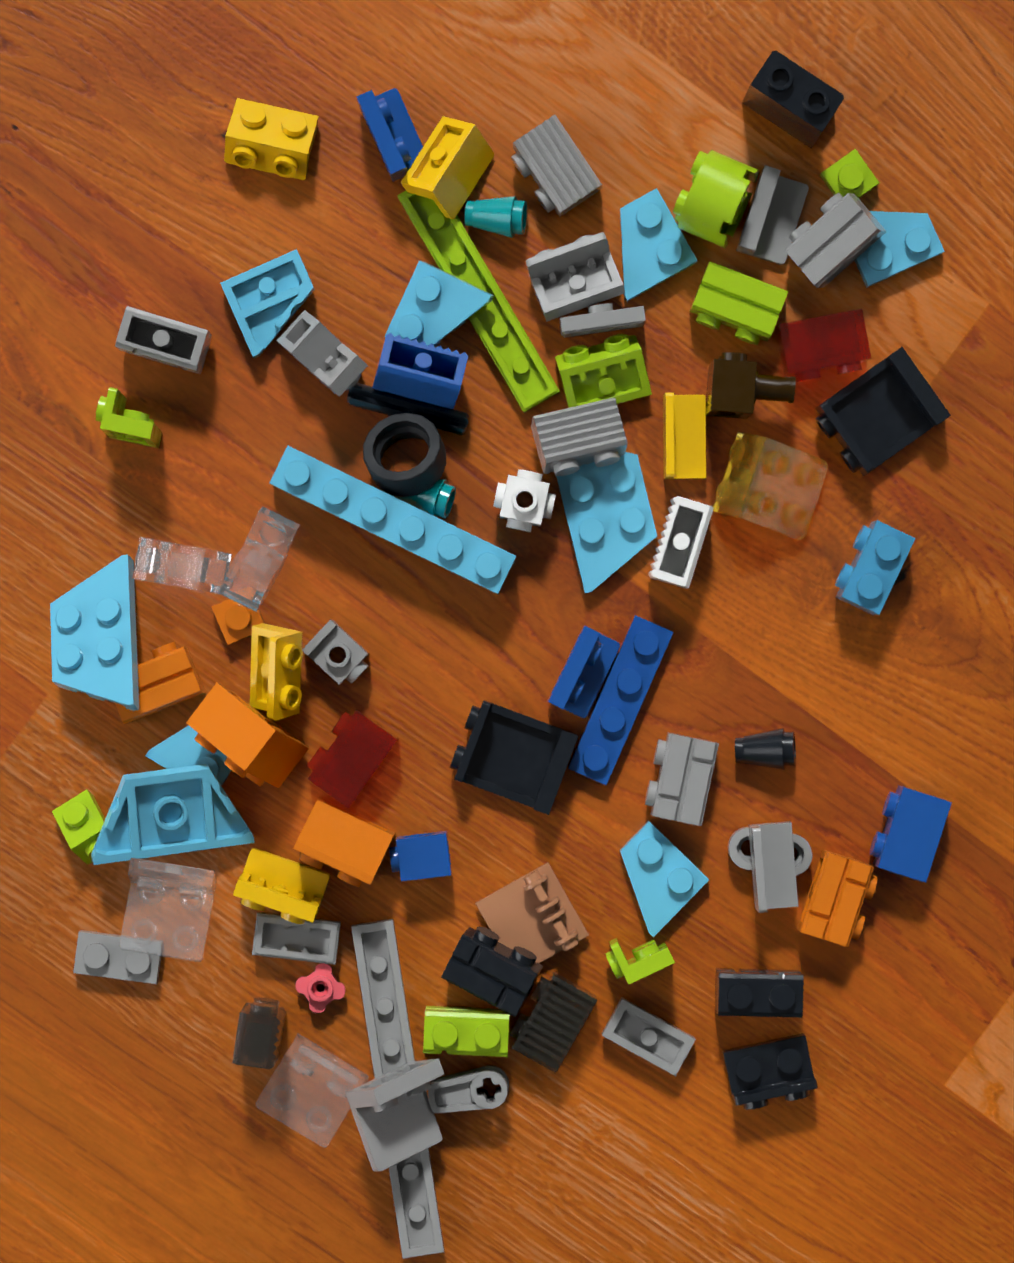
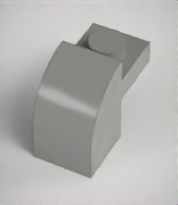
M306 310L276 340L339 397L345 390L352 388L359 381L361 373L368 366L357 354L340 342L321 322Z

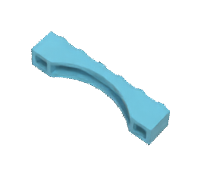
M287 446L269 483L496 594H499L516 558V555L290 446Z

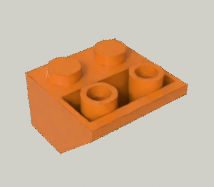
M319 798L293 849L301 852L298 859L318 869H322L325 864L339 870L337 875L339 879L360 887L363 882L371 885L395 832Z

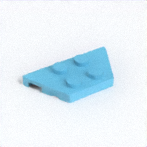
M625 452L620 457V460L612 465L597 467L595 462L579 466L580 469L573 474L556 476L584 593L592 592L657 537L637 454Z
M126 554L120 556L50 603L52 682L60 688L72 692L80 691L86 693L91 698L115 702L123 705L126 709L135 711L139 710L134 560Z
M201 764L123 775L92 850L91 857L93 864L99 865L255 843L251 830L209 766Z

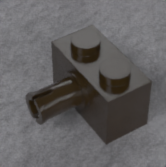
M723 352L719 359H714L708 366L706 416L747 419L753 414L756 400L793 403L796 378L795 376L758 375V370H756L757 362L747 361V354Z

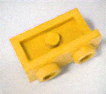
M237 98L225 135L224 161L241 168H251L277 174L285 178L291 177L305 180L308 172L309 156L318 128L319 116Z
M265 623L252 626L249 705L255 709L267 711V719L276 721L299 714L302 698L300 682L301 662L303 659L301 631Z
M252 848L243 873L237 881L233 896L242 898L241 904L254 910L264 911L265 907L280 911L282 912L280 916L289 922L304 924L305 921L313 923L318 914L330 874L284 857Z

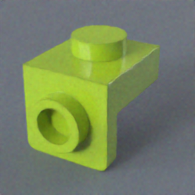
M86 789L53 810L52 813L70 849L83 862L90 864L93 862L91 853L105 817L94 795Z

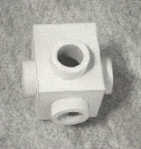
M518 469L517 476L508 475L506 484L498 482L493 507L501 509L500 518L507 519L506 527L531 532L532 525L541 526L542 518L551 519L556 494L548 493L550 483L541 482L543 474ZM521 492L530 493L533 497L532 505L527 508L520 507L516 501L518 494Z

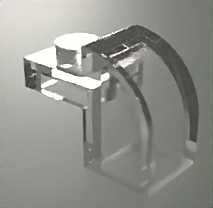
M262 506L257 513L243 547L232 561L219 594L251 610L257 611L266 599L288 556L287 553L300 524Z
M140 537L132 579L225 595L232 554Z

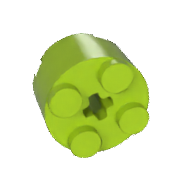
M711 150L708 154L700 151L690 172L693 175V184L690 191L688 192L683 189L673 209V213L676 214L675 221L678 222L679 229L726 248L728 245L727 235L733 237L751 198L752 193L746 190L750 181L756 183L759 170L714 150Z

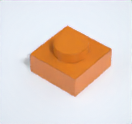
M251 590L211 606L227 645L251 636L253 625L265 623Z

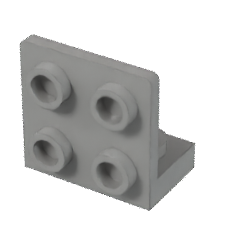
M439 1058L409 1062L345 1093L374 1172L383 1171L442 1141V1135L426 1093L431 1088L430 1081L444 1075Z

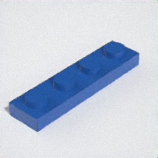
M634 616L568 769L607 785L674 632L641 617Z

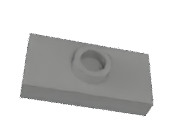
M607 303L589 306L588 314L561 317L559 324L561 336L567 338L642 327L646 318L644 306L613 310V304Z
M257 912L252 955L336 964L340 921L315 919L313 923L305 921L304 924H296L283 919L280 916L281 914Z

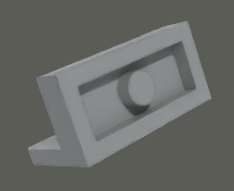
M765 165L761 171L736 251L783 265L788 255L785 249L792 243L789 236L797 227L809 187L804 183L779 176L781 170Z
M792 822L748 825L755 909L758 913L767 912V909L798 907Z

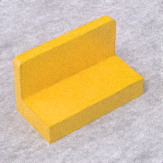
M442 116L400 183L408 193L434 200L446 218L455 219L493 159L494 152L475 124Z
M674 392L663 395V479H706V395H674Z

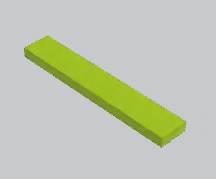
M407 191L397 195L438 268L494 295L488 305L483 306L468 319L523 413L560 393L559 388L458 216L455 219L446 218L432 199L411 194Z

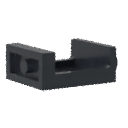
M772 51L750 84L742 103L812 149L844 100V95L778 51Z
M903 347L896 350L815 408L820 414L815 420L821 430L829 439L835 435L844 448L840 452V456L853 473L859 470L863 476L872 472L887 459L951 416Z
M483 700L481 708L473 705L464 729L471 731L467 746H457L449 767L457 771L454 780L468 783L549 815L578 735Z

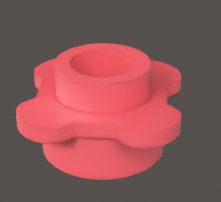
M319 963L315 967L314 972L307 977L301 976L296 981L297 992L305 995L310 1002V1010L315 1013L325 1011L328 1003L334 999H342L346 992L345 985L337 982L336 977L332 974V967L325 963ZM323 984L325 987L324 991L319 992L317 985Z

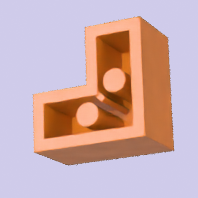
M217 682L186 722L198 732L194 738L195 741L213 754L220 750L227 756L223 763L242 778L246 776L260 787L264 782H267L279 788L309 749L281 725L267 719V717L259 713L235 692Z

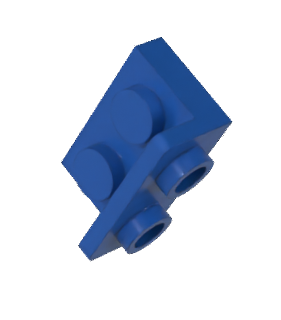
M393 88L374 96L373 91L370 90L357 96L360 110L392 181L404 177L423 148V145L399 91Z
M583 626L548 702L581 718H585L620 648L619 642L587 626Z

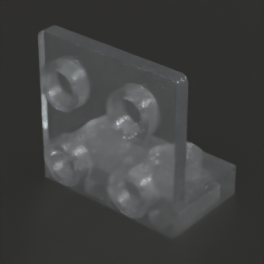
M131 858L128 870L131 884L119 942L120 949L201 962L204 956L217 883L215 871Z
M297 1033L258 1098L256 1107L325 1148L329 1145L350 1110L345 1093L367 1083L369 1076Z

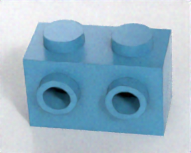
M878 520L871 522L869 527L863 525L853 544V548L858 550L851 565L844 564L836 580L835 586L840 588L836 598L872 615H880L916 538Z

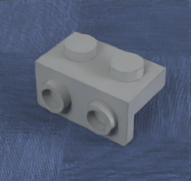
M604 232L582 236L573 243L554 250H543L526 260L530 281L546 322L625 293L623 282L610 253L608 240Z

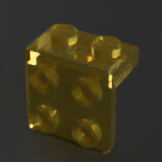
M738 432L735 442L729 451V460L722 481L716 490L713 512L749 521L788 537L801 540L807 534L828 471V464L823 459L773 439Z

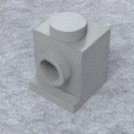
M332 619L302 649L307 656L339 685L345 679L352 684L369 666L363 661L369 653ZM335 647H341L346 652V658L341 663H335L331 660L330 652Z

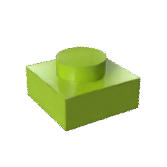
M856 149L820 174V177L832 194L840 193L843 197L847 193H852L860 198L879 184V181Z

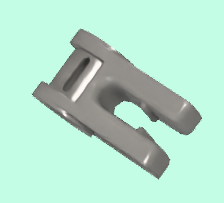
M487 1065L438 1077L430 1081L431 1088L428 1090L431 1110L433 1113H448L499 1107L505 1101L508 1094L509 1080L507 1074L495 1065ZM485 1078H491L492 1083L495 1085L500 1084L496 1088L494 1096H488L487 1090L479 1089L483 1086Z

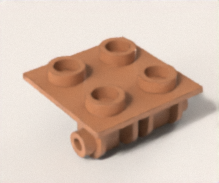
M549 862L475 903L489 929L500 937L499 943L512 950L515 946H519L531 951L536 955L537 959L535 962L537 963L548 959L562 950L567 951L578 944V941L589 936Z

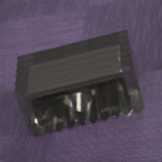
M552 972L548 980L542 976L540 977L529 997L535 1001L528 1016L522 1013L519 1014L509 1035L515 1038L512 1042V1049L556 1073L596 1004L597 997L556 972Z
M255 997L253 1003H246L239 1013L233 1064L271 1069L275 1066L281 1055L279 1051L282 1047L283 1025L286 1021L284 1017L287 1014L284 1008L278 1007V1000Z

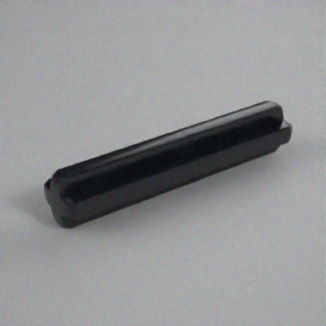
M356 383L350 388L347 396V402L350 405L389 416L401 413L422 415L431 421L436 429L458 435L465 434L469 423V415L465 412L380 391L360 383Z

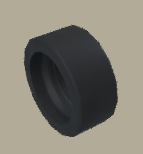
M401 413L391 415L379 421L370 430L363 445V459L376 486L387 494L394 496H414L430 489L442 477L447 464L446 449L440 434L434 424L422 415ZM416 438L427 443L429 448L427 456L419 465L410 470L394 472L384 469L381 464L384 452L392 444L402 439Z

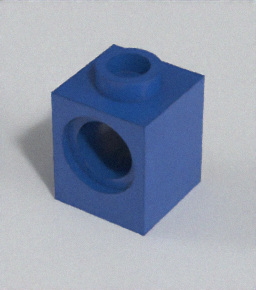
M447 831L399 836L396 838L397 847H389L392 872H400L401 881L450 876L452 874Z

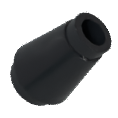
M784 728L744 736V738H735L736 763L785 770L786 766L796 765L795 733L784 732Z

